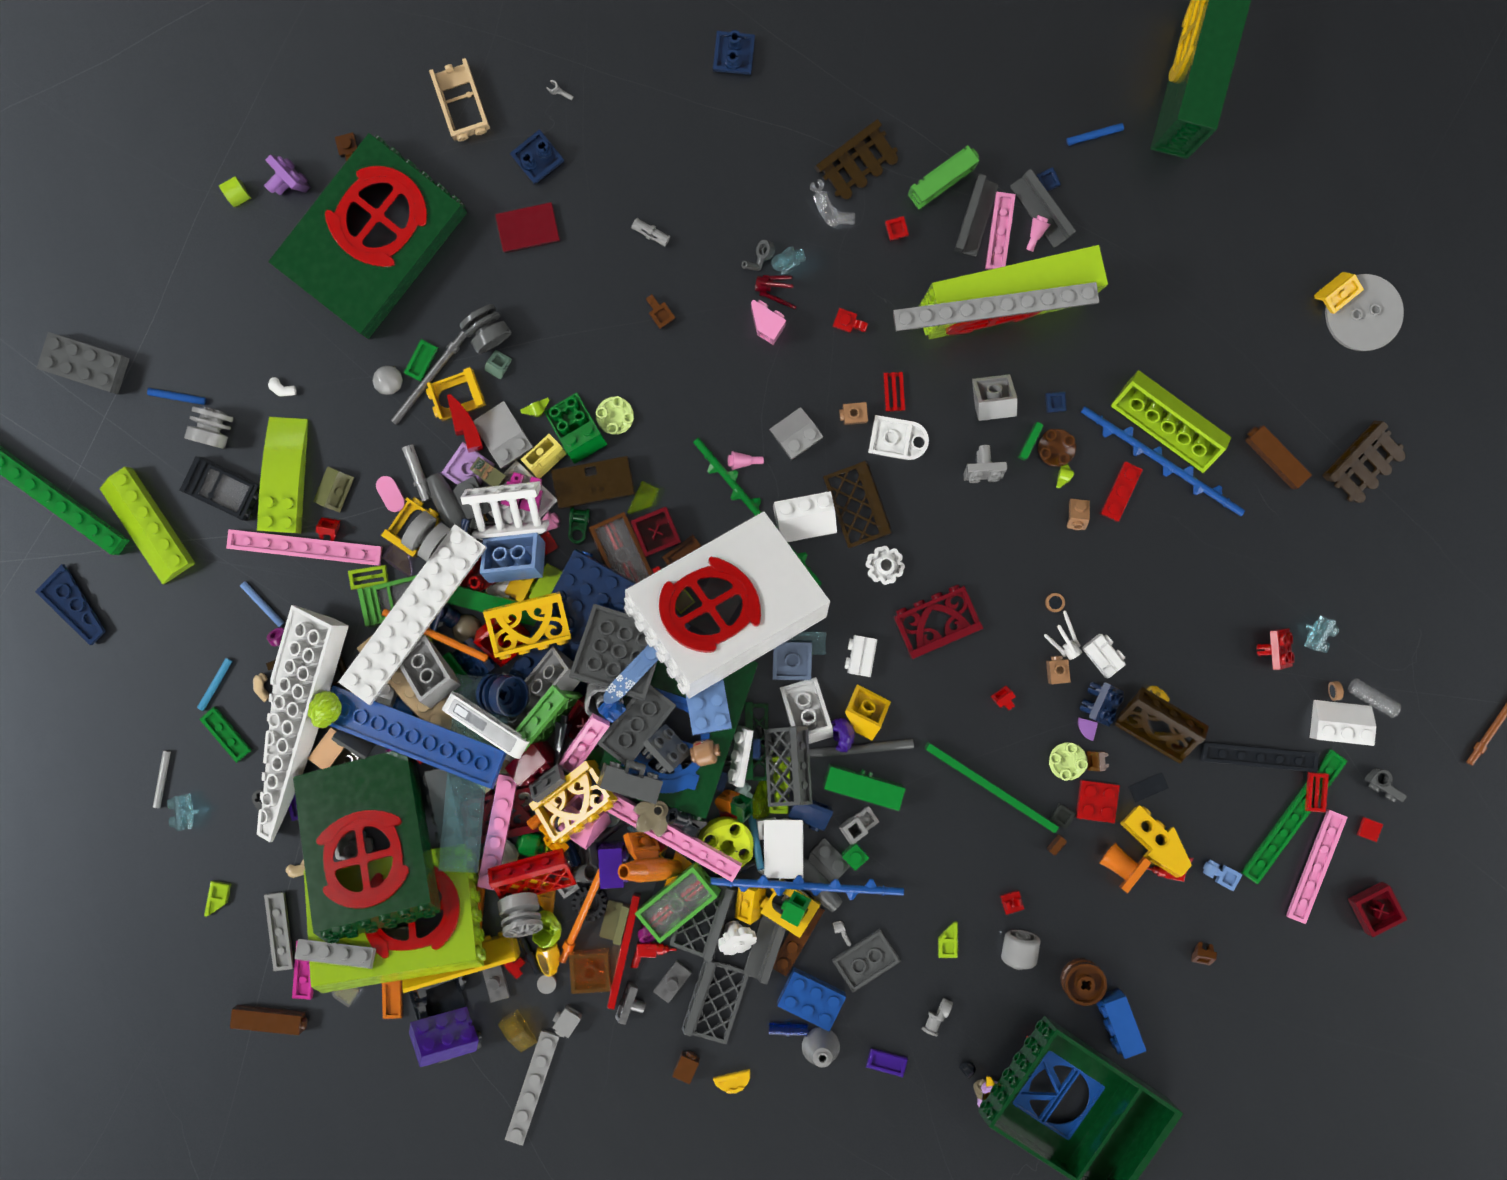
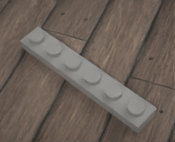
M544 1029L541 1030L505 1137L507 1141L522 1146L524 1144L560 1037L556 1033Z

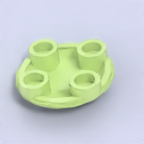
M619 396L603 400L596 410V421L599 427L611 435L626 432L634 420V412L631 405Z
M1064 742L1052 750L1049 756V766L1058 778L1065 781L1074 780L1085 772L1088 766L1087 756L1079 745Z

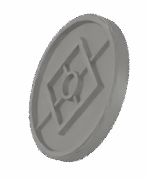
M1360 274L1356 275L1364 290L1335 314L1330 313L1326 307L1325 319L1330 333L1341 345L1355 351H1372L1385 346L1397 335L1403 322L1404 307L1398 291L1390 282L1376 275Z

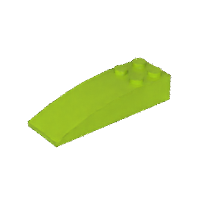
M269 417L261 468L257 531L301 534L308 419Z

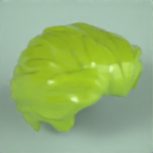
M322 691L315 694L308 708V717L311 718V723L315 727L326 728L339 718L342 710L339 697L330 691Z
M542 910L539 913L541 914L543 929L532 934V941L540 948L545 949L554 946L560 939L562 928L552 912Z

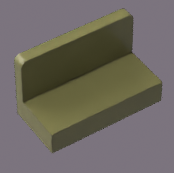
M327 467L313 501L340 513L354 477Z
M608 900L600 937L613 940V944H621L630 904Z

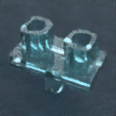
M792 246L788 247L781 254L775 255L772 259L773 268L777 271H782L783 275L790 273L801 262L806 260L803 249L795 251Z
M1320 616L1313 626L1307 624L1305 628L1310 632L1307 635L1308 639L1304 646L1326 653L1330 647L1326 639L1328 636H1336L1339 628L1335 625L1336 621Z
M190 794L173 796L172 799H168V808L174 809L175 816L169 819V826L176 828V831L193 828L194 814H198L199 809H193Z

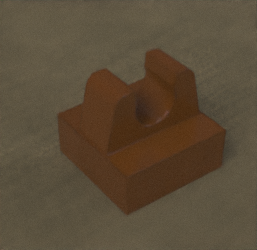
M1086 751L1087 770L1106 771V768L1109 767V764H1105V757H1108V753L1103 751Z
M1199 942L1196 945L1195 952L1192 954L1191 962L1210 966L1217 959V952H1214L1212 944H1209L1207 950L1202 947V942Z

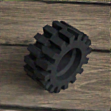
M591 884L582 886L574 895L572 908L575 910L576 916L580 912L583 899L587 896ZM598 888L595 895L597 907L588 910L585 917L586 921H594L604 914L608 898H606V893L602 891L603 889Z

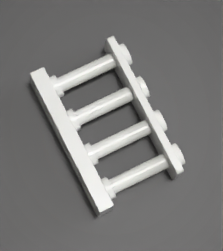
M540 481L465 489L461 496L462 505H472L478 531L474 530L471 536L475 539L483 540V538L544 533L550 523L549 520H540L535 497L538 496L541 490ZM525 498L528 500L533 521L522 522L516 499ZM506 500L509 502L514 523L503 524L498 501ZM479 503H490L496 525L485 526Z

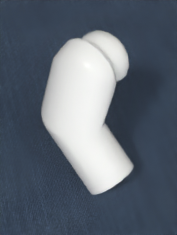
M276 377L269 380L268 387L280 397L296 395L295 386L284 387Z

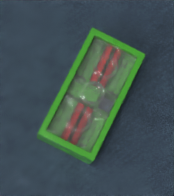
M694 862L642 904L635 915L654 938L661 943L716 899L721 889L717 885H710L711 877L699 863Z

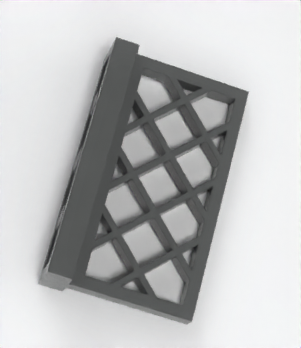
M808 726L764 729L768 807L811 805L812 788ZM788 731H790V742L784 738ZM771 733L778 737L774 744L771 741ZM781 742L786 746L783 753L778 749ZM789 751L791 752V762L786 758ZM774 752L779 756L776 763L772 761ZM782 761L787 765L784 772L779 769ZM790 770L793 776L792 782L786 777ZM775 771L780 776L777 783L773 780V774L775 773ZM783 781L788 785L785 792L780 788ZM791 790L794 793L793 802L788 797V794L791 792ZM776 791L781 795L778 802H775L774 799Z
M717 885L723 891L721 896L711 902L716 908V913L709 916L704 907L702 912L705 919L697 922L693 916L691 919L694 924L686 928L683 924L681 926L682 930L679 931L678 928L673 932L669 945L703 957L705 961L712 962L718 949V939L722 937L737 886ZM685 905V906L682 908V910H683L684 912H685V909H687L688 912L690 911V909L688 908L687 905ZM707 921L710 931L703 934L699 924ZM696 927L700 936L691 940L687 930ZM684 932L688 940L684 944L676 942L677 935ZM702 939L705 945L704 950H697L693 942Z
M712 960V962L703 961L681 1028L684 1035H694L727 1044L749 977L744 975L742 981L734 984L731 976L737 972L743 974V968ZM716 966L724 968L727 974L716 979L714 975ZM729 977L733 986L723 991L719 982ZM717 984L721 992L710 997L708 993L709 988ZM735 989L737 992L736 999L728 1002L725 994ZM723 995L727 1004L717 1009L713 1000ZM711 1002L715 1010L704 1015L702 1011L703 1006ZM729 1007L731 1010L730 1017L722 1020L719 1012ZM717 1014L721 1022L710 1027L707 1019ZM705 1020L709 1029L703 1032L696 1031L697 1024ZM722 1025L725 1029L723 1038L715 1036L713 1030Z

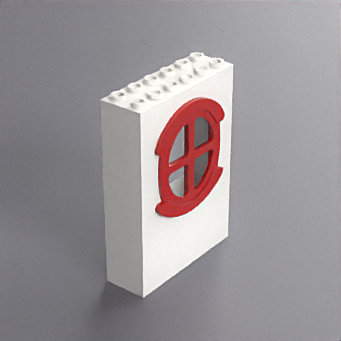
M765 512L758 514L625 590L624 609L627 615L634 618L638 631H643L649 647H654L657 651L656 656L661 663H665L667 673L672 679H676L678 689L682 694H686L689 699L827 617L830 605L828 597ZM704 578H720L730 582L733 587L710 600L702 591L697 581ZM686 587H691L702 602V606L683 617H678L675 613L677 598ZM739 595L743 603L742 611L736 622L728 626L715 608L731 597ZM704 613H709L721 631L712 635H699L688 631L685 628V624Z

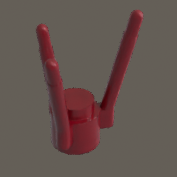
M757 276L755 291L760 292L759 296L770 298L793 309L797 308L795 305L767 293V291L771 292L772 286L793 288L792 284L773 282V280L792 279V276Z

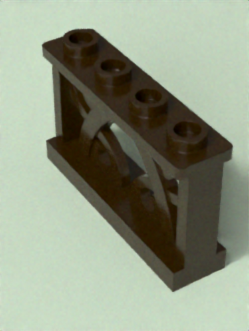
M1141 687L1137 695L1118 713L1115 726L1179 764L1183 762L1199 743L1206 739L1209 728L1208 725L1144 687ZM1139 706L1140 708H1142V711L1137 710L1135 708ZM1150 720L1166 722L1169 724L1171 732L1155 731L1151 726ZM1179 740H1181L1184 743V747L1179 745Z

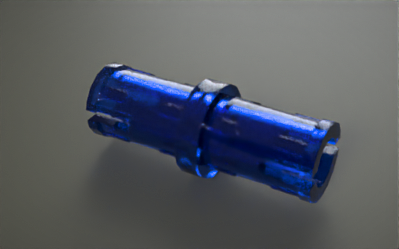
M787 1022V1024L769 1023V1035H786L787 1038H790V1036L807 1037L808 1024H791V1022Z

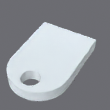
M875 415L868 453L904 460H914L925 453L929 444V437L925 428L916 422ZM916 437H921L924 440L923 447L917 448L914 446L913 441Z

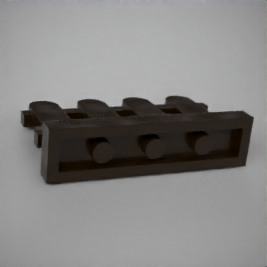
M878 119L814 166L817 173L824 172L825 175L822 178L825 181L828 179L836 189V192H834L836 197L840 195L842 199H849L852 196V191L849 187L853 184L858 188L865 187L867 185L865 175L869 172L875 177L880 176L883 172L880 165L882 162L886 161L889 165L897 163L898 156L896 152L898 150L896 147L892 149L884 137L887 135L886 132H880L878 129L882 126ZM868 136L870 141L865 144L863 139ZM873 144L882 155L878 160L869 149ZM853 148L856 152L850 156L847 151ZM857 156L860 157L867 167L864 171H861L853 160ZM838 159L840 164L835 167L832 163ZM842 168L846 170L852 179L848 183L844 181L838 172Z
M1374 421L1322 475L1326 481L1336 482L1334 486L1338 489L1341 487L1347 493L1348 497L1346 499L1349 502H1364L1366 496L1363 490L1366 487L1376 489L1379 485L1376 476L1379 473L1381 475L1391 474L1392 467L1389 463L1392 460L1401 462L1405 459V452L1402 450L1404 446L1400 443L1397 445L1390 437L1392 433L1386 430L1389 426L1384 421ZM1379 446L1388 454L1385 459L1376 450ZM1366 460L1374 466L1375 469L1372 472L1364 466L1363 463ZM1353 473L1362 482L1359 486L1349 478Z

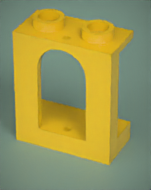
M471 367L464 369L462 373L434 383H427L426 393L430 400L433 399L435 406L432 409L436 418L439 417L442 421L452 418L450 408H445L439 403L440 393L465 382L468 383L473 400L462 403L461 405L469 412L486 406L475 373Z
M407 497L404 507L388 530L385 529L381 536L410 556L417 557L419 548L411 551L401 544L402 538L397 534L410 515L416 510L427 511L437 519L435 526L442 519L438 517L439 513L434 509L429 508L427 510L422 506L423 502L416 497H413V499Z
M771 888L770 890L773 891L770 898L765 897L760 905L763 908L761 913L800 938L821 903L811 899L808 910L797 927L782 919V914L773 908L772 900L777 894ZM786 889L783 894L791 897L794 891L808 897L799 890Z

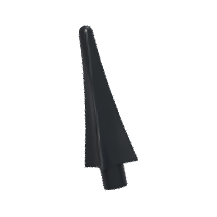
M561 715L560 722H555L554 766L556 764L559 765L566 739L572 727L571 724H568L569 716Z

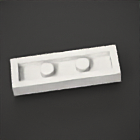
M737 726V731L734 735V748L731 753V765L728 771V782L736 787H744L754 732L745 726Z

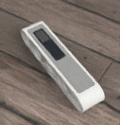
M452 691L442 707L445 713L514 758L520 759L530 742L529 740L528 742L526 741L527 738L523 739L519 732L459 693Z

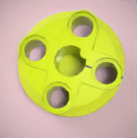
M725 816L715 818L709 821L699 833L698 839L741 862V868L753 857L754 842L752 834L743 823L735 818ZM737 824V828L734 831H730L731 826ZM708 835H712V839L709 842H705V838ZM746 849L743 855H739L740 850Z

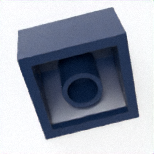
M812 800L811 805L791 806L788 817L791 820H803V823L809 825V829L819 832L820 829L825 830L833 814V809L831 806Z

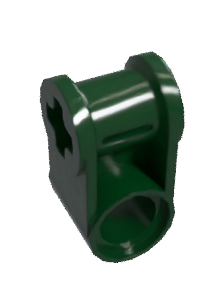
M574 507L570 508L568 537L574 544L581 545L587 540L590 509L576 510ZM575 531H582L583 537L581 540L576 541L573 539Z

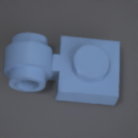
M1211 859L1206 862L1203 867V873L1211 878L1217 876L1216 883L1234 891L1242 874L1226 865L1219 869L1220 864Z

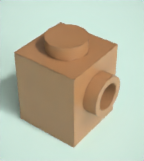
M866 402L843 404L842 409H839L840 421H844V425L867 423Z
M1052 656L1051 660H1046L1049 684L1071 682L1068 659H1063V656Z

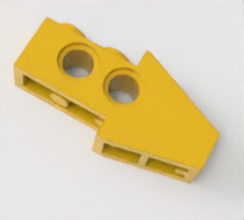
M1140 805L1135 807L1120 824L1148 850L1144 855L1146 859L1176 878L1182 877L1192 864L1175 828L1172 827L1165 830V825L1159 820H1154L1150 816L1151 812L1146 807H1141ZM1142 822H1146L1149 825L1147 832L1142 829ZM1157 835H1160L1163 838L1162 845L1157 844Z

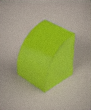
M236 176L219 185L224 196L233 207L251 199L243 182Z

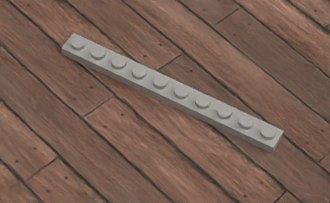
M1093 282L893 310L895 330L903 331L1098 304L1099 297L1097 283Z

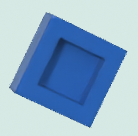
M620 701L612 704L604 702L598 708V712L611 723L626 710L625 705Z

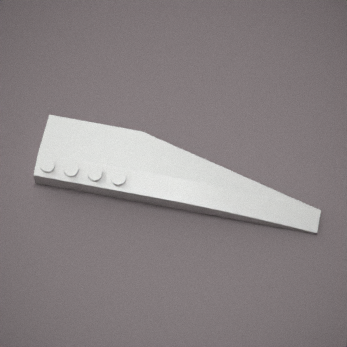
M291 605L270 681V684L273 685L272 694H269L271 712L267 714L269 730L266 731L263 763H266L265 772H262L264 790L260 792L262 809L259 810L257 835L268 842H273L295 794L293 777L303 774L308 761L307 758L311 753L319 729L311 723V718L308 717L309 703L314 699L315 694L322 691H330L348 630V625L334 618L295 605Z

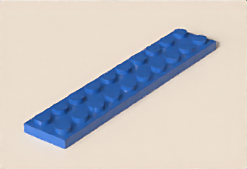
M332 686L331 692L339 697L342 710L339 718L329 726L487 788H494L507 754L501 749L377 701L369 705L351 691L338 686Z

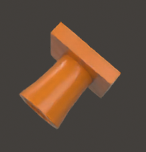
M1115 842L1100 860L1099 864L1122 877L1124 881L1119 887L1128 893L1150 866L1151 862L1142 857L1137 863Z

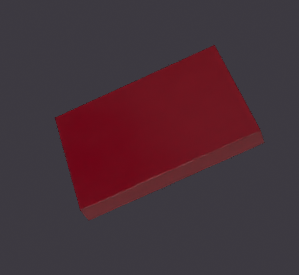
M552 202L495 214L504 253L560 241Z

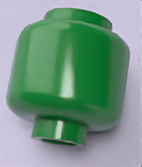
M533 832L519 835L515 848H518L519 854L532 857L538 855V852H543L545 842L542 841L540 833Z

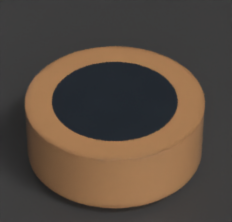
M1058 593L1049 594L1045 599V606L1051 612H1059L1065 606V599Z
M1339 681L1329 683L1328 692L1330 698L1333 701L1342 700L1344 696L1342 684Z

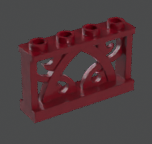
M957 584L948 588L949 592L942 595V592L931 596L932 600L925 602L923 599L914 603V607L909 610L904 607L895 611L897 615L893 616L911 659L983 629L965 586L960 587ZM954 596H959L964 601L963 607L958 612L955 611L958 607V601L955 605L951 604L950 601ZM945 599V606H944V605H940V604H935V603H937V602H939V601ZM925 608L921 616L916 613V611ZM967 608L974 622L972 624H969L961 615ZM932 610L941 611L951 616L945 624V636H941L938 631L932 628H924ZM913 616L915 618V621L909 624L917 626V630L905 628L904 620L906 617ZM954 619H956L957 621H955L954 623L957 625V628L955 630H951L949 625ZM923 632H932L934 635L933 639L928 640V634L923 635ZM907 634H916L917 648L913 649Z
M517 785L513 808L516 811L511 815L507 838L540 831L539 826L534 830L528 826L527 820L532 816L527 810L531 807L529 804L525 807L522 805L526 797L524 799L519 798V794L523 792L531 795L529 786ZM490 789L486 794L483 790L478 794L473 792L463 794L458 802L469 846L486 842L489 823H486V821H490L488 814L492 809L495 790ZM478 803L480 808H474V811L481 814V816L472 815L468 810L469 805ZM521 814V816L517 817L521 820V822L515 823L513 821V818L516 815ZM471 820L479 821L477 832H473Z

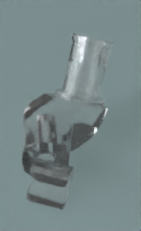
M821 179L818 180V189L815 187L814 182H812L810 188L813 192H816L814 195L815 203L824 221L832 227L838 224L853 225L855 221L852 219H855V213L838 212L831 204L827 193L821 191L824 187V182Z

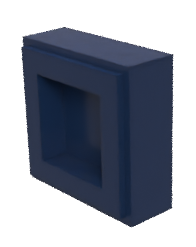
M1053 167L1036 175L1047 192L1061 185Z
M1065 392L1045 394L1047 413L1067 411Z
M753 739V760H760L761 740Z
M722 771L716 788L718 791H724L728 780V771Z

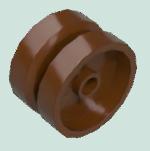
M1085 958L1074 959L1068 962L1062 969L1060 976L1061 986L1074 1003L1090 1006L1099 1002L1104 997L1107 989V979L1103 971L1091 960Z

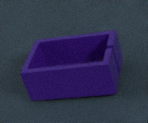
M624 840L603 841L598 848L600 889L623 888L626 882H628L627 880H622L618 875L619 866L627 863V859L630 856Z
M467 1007L410 1022L409 1035L420 1067L477 1051L479 1040Z

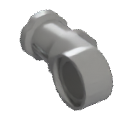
M943 998L937 1013L929 1011V1018L926 1025L922 1027V1030L937 1037L939 1026L948 1017L953 1002Z

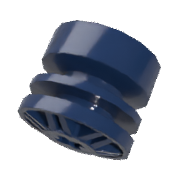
M491 673L483 677L477 686V703L479 707L490 714L507 717L518 716L528 704L529 689L526 682L520 677Z

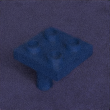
M732 30L731 32L717 31L713 71L751 75L755 35L740 33L737 30Z
M540 129L510 153L534 185L564 162V159Z
M471 637L463 643L482 652ZM459 650L453 653L456 661L464 667L468 677L474 680L476 684L495 668L493 665L496 662L488 657L486 662H483Z
M1091 682L1089 686L1096 690L1088 687V693L1098 697L1095 704L1084 699L1082 704L1088 707L1081 705L1080 710L1089 713V718L1110 727L1116 718L1118 707L1124 700L1125 692L1104 682L1103 686Z

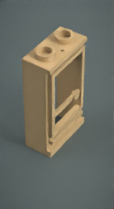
M466 58L462 59V65L453 67L452 64H448L445 66L444 71L436 74L433 69L429 70L451 137L454 141H464L469 138L468 136L474 134L482 135L490 129ZM470 83L473 92H467L464 95L445 100L443 91ZM474 95L483 122L456 130L447 104L466 97L471 98Z

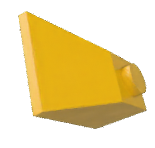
M857 684L845 713L855 732L873 741L882 726L891 701Z

